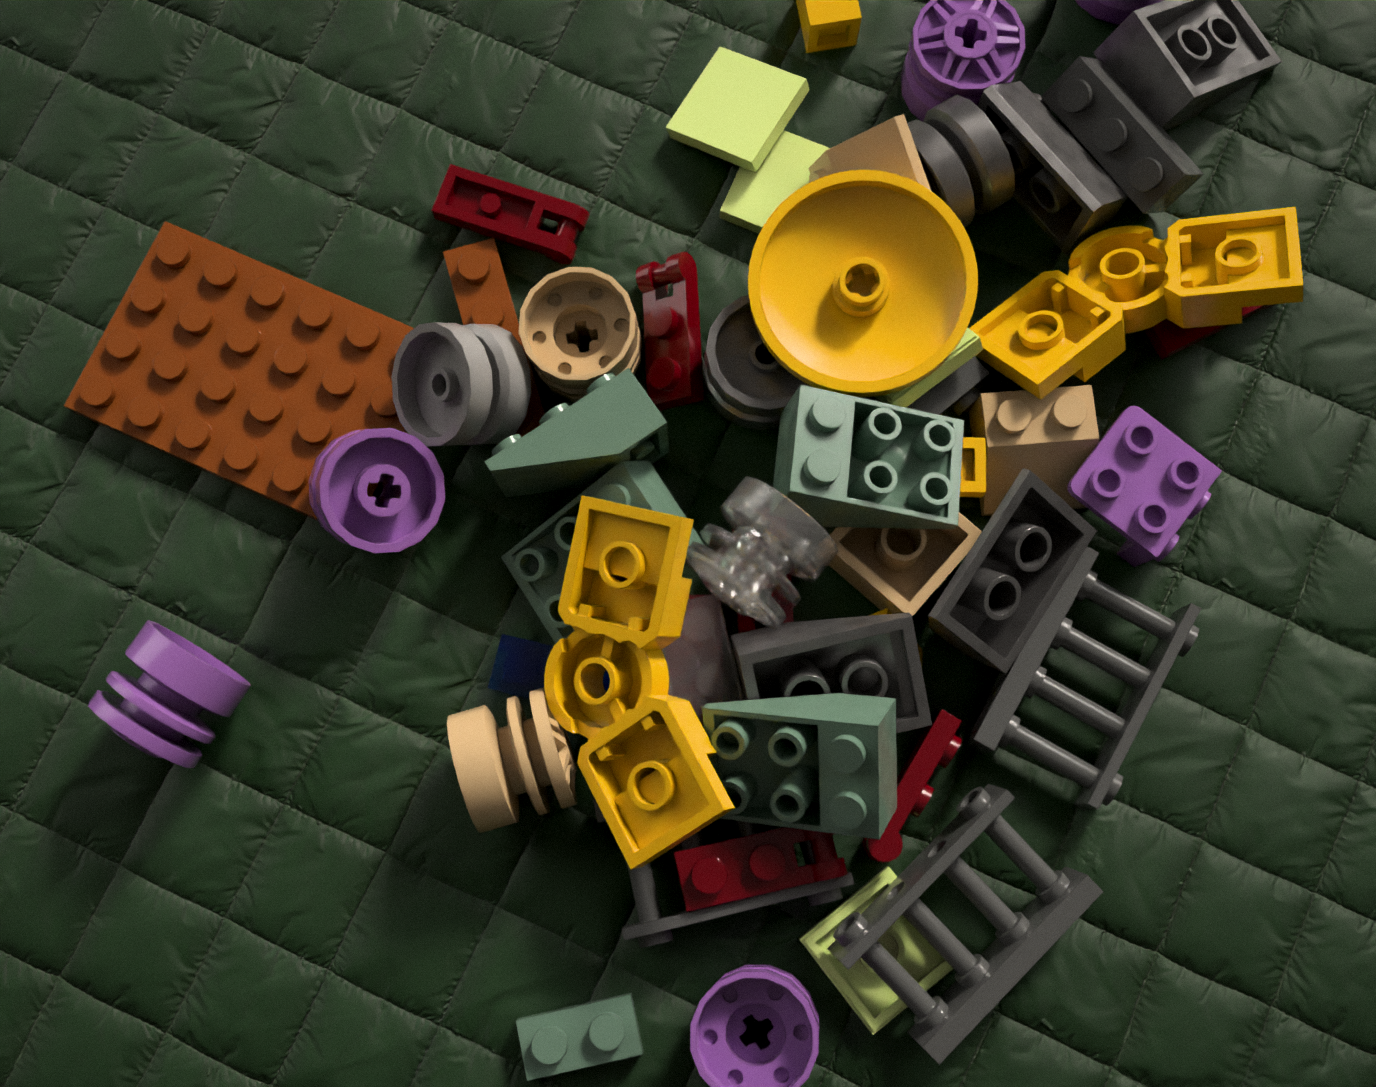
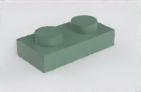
M632 993L521 1017L516 1020L527 1081L643 1054Z

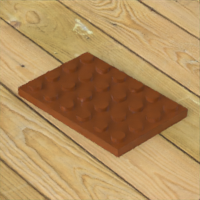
M165 221L66 400L64 407L73 413L318 521L310 506L308 480L316 458L332 440L353 430L393 428L407 433L399 421L393 402L392 372L396 353L405 335L414 328ZM380 482L369 483L367 495L377 499L382 491V485Z

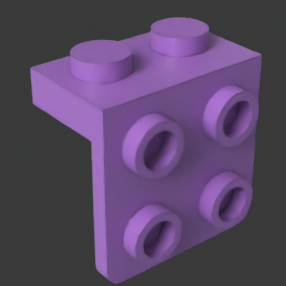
M1130 406L1119 415L1070 479L1067 488L1072 497L1127 539L1116 554L1133 567H1136L1153 559L1159 562L1173 549L1180 537L1176 532L1187 518L1192 519L1206 505L1211 497L1208 489L1222 470L1138 406Z

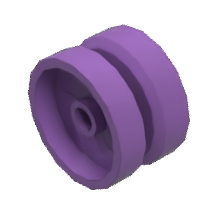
M393 428L353 430L332 440L316 458L308 480L310 506L320 526L339 542L372 553L400 552L422 541L438 522L445 502L444 474L434 453L415 436ZM380 482L382 485L381 496L377 499L376 497L368 496V484Z

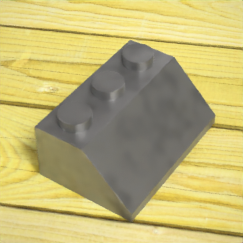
M1021 81L991 85L982 92L977 106L986 114L999 132L1009 152L1015 172V191L1012 196L1067 256L1082 241L1109 223L1128 196L1106 170L1102 169L1087 153L1086 148L1071 131H1067L1052 115L1050 107L1041 96L1032 93Z
M1023 468L929 613V628L963 655L1007 674L1097 531L1031 470Z

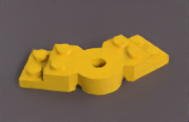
M1296 207L1180 219L1168 228V237L1164 240L1154 237L1153 229L1144 226H1119L1100 231L1082 241L1073 250L1068 261L1069 270L1067 275L1060 270L1042 272L969 329L981 339L983 350L976 355L978 358L1041 400L1072 375L1086 382L1126 350L1127 333L1148 329L1164 319H1168L1183 329L1241 324L1242 307L1303 302V276Z
M581 495L557 609L564 624L571 625L574 631L567 638H561L553 646L545 666L544 690L550 711L557 722L572 734H579L588 738V742L580 747L577 764L632 870L650 863L735 807L709 760L717 752L711 745V741L688 700L668 695L669 671L662 649L680 638L692 584V579L682 577L694 519ZM606 670L610 678L607 692L603 685V676Z

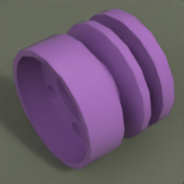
M930 0L920 10L912 30L908 52L901 72L902 96L913 115L923 122L928 110L955 95L970 99L977 106L982 92L989 86L1012 82L1026 48L1025 29L1015 8L1005 0Z
M147 620L125 651V655L143 671L141 676L137 679L125 673L111 671L106 677V682L124 699L106 691L97 690L89 701L88 707L99 718L110 725L115 734L142 752L156 758H164L186 768H194L201 759L202 753L184 736L186 735L206 744H211L216 737L215 732L199 717L201 711L204 709L216 715L230 717L251 685L240 674L210 653L170 629Z
M746 964L725 973L701 998L690 1024V1052L699 1075L710 1087H801L809 1078L819 1053V1014L810 992L793 974L771 964ZM752 1014L758 1021L768 1018L772 1022L767 1033L769 1041L763 1043L758 1036L748 1039L744 1035L749 1025L747 1016Z

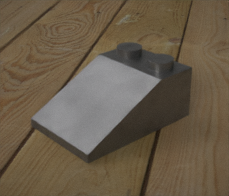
M1164 0L1133 11L1093 52L1096 58L1101 59L1165 131L1201 113L1271 71L1282 62L1238 0Z
M909 612L786 622L731 635L744 700L831 693L896 698V733L932 725L913 618Z

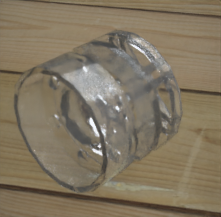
M746 476L720 506L723 517L734 531L731 533L719 526L710 523L706 524L700 531V534L709 547L693 541L688 546L685 561L699 575L702 583L723 603L739 614L749 616L762 625L774 630L778 629L787 618L784 610L776 601L789 607H794L801 600L799 592L786 577L789 573L796 578L810 583L815 582L836 556L838 549L827 531L795 502L766 483Z

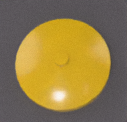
M849 170L830 174L806 184L791 194L774 210L761 229L752 250L748 272V294L751 314L756 329L772 356L789 373L814 388L855 397H876L898 392L917 384L937 370L951 356L966 332L974 312L978 291V269L975 252L963 224L952 209L934 192L909 178L879 170Z

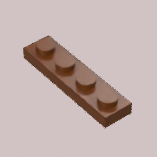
M490 238L444 251V258L463 325L495 324L510 331L523 347L530 368L531 396L527 414L516 434H520L523 437L540 426L539 420L545 412L530 360L519 335V322L495 239Z

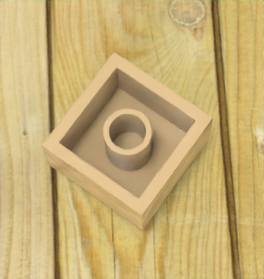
M960 512L958 526L955 529L837 527L823 542L818 556L880 610L888 608L892 614L909 612L913 616L968 554L982 531Z

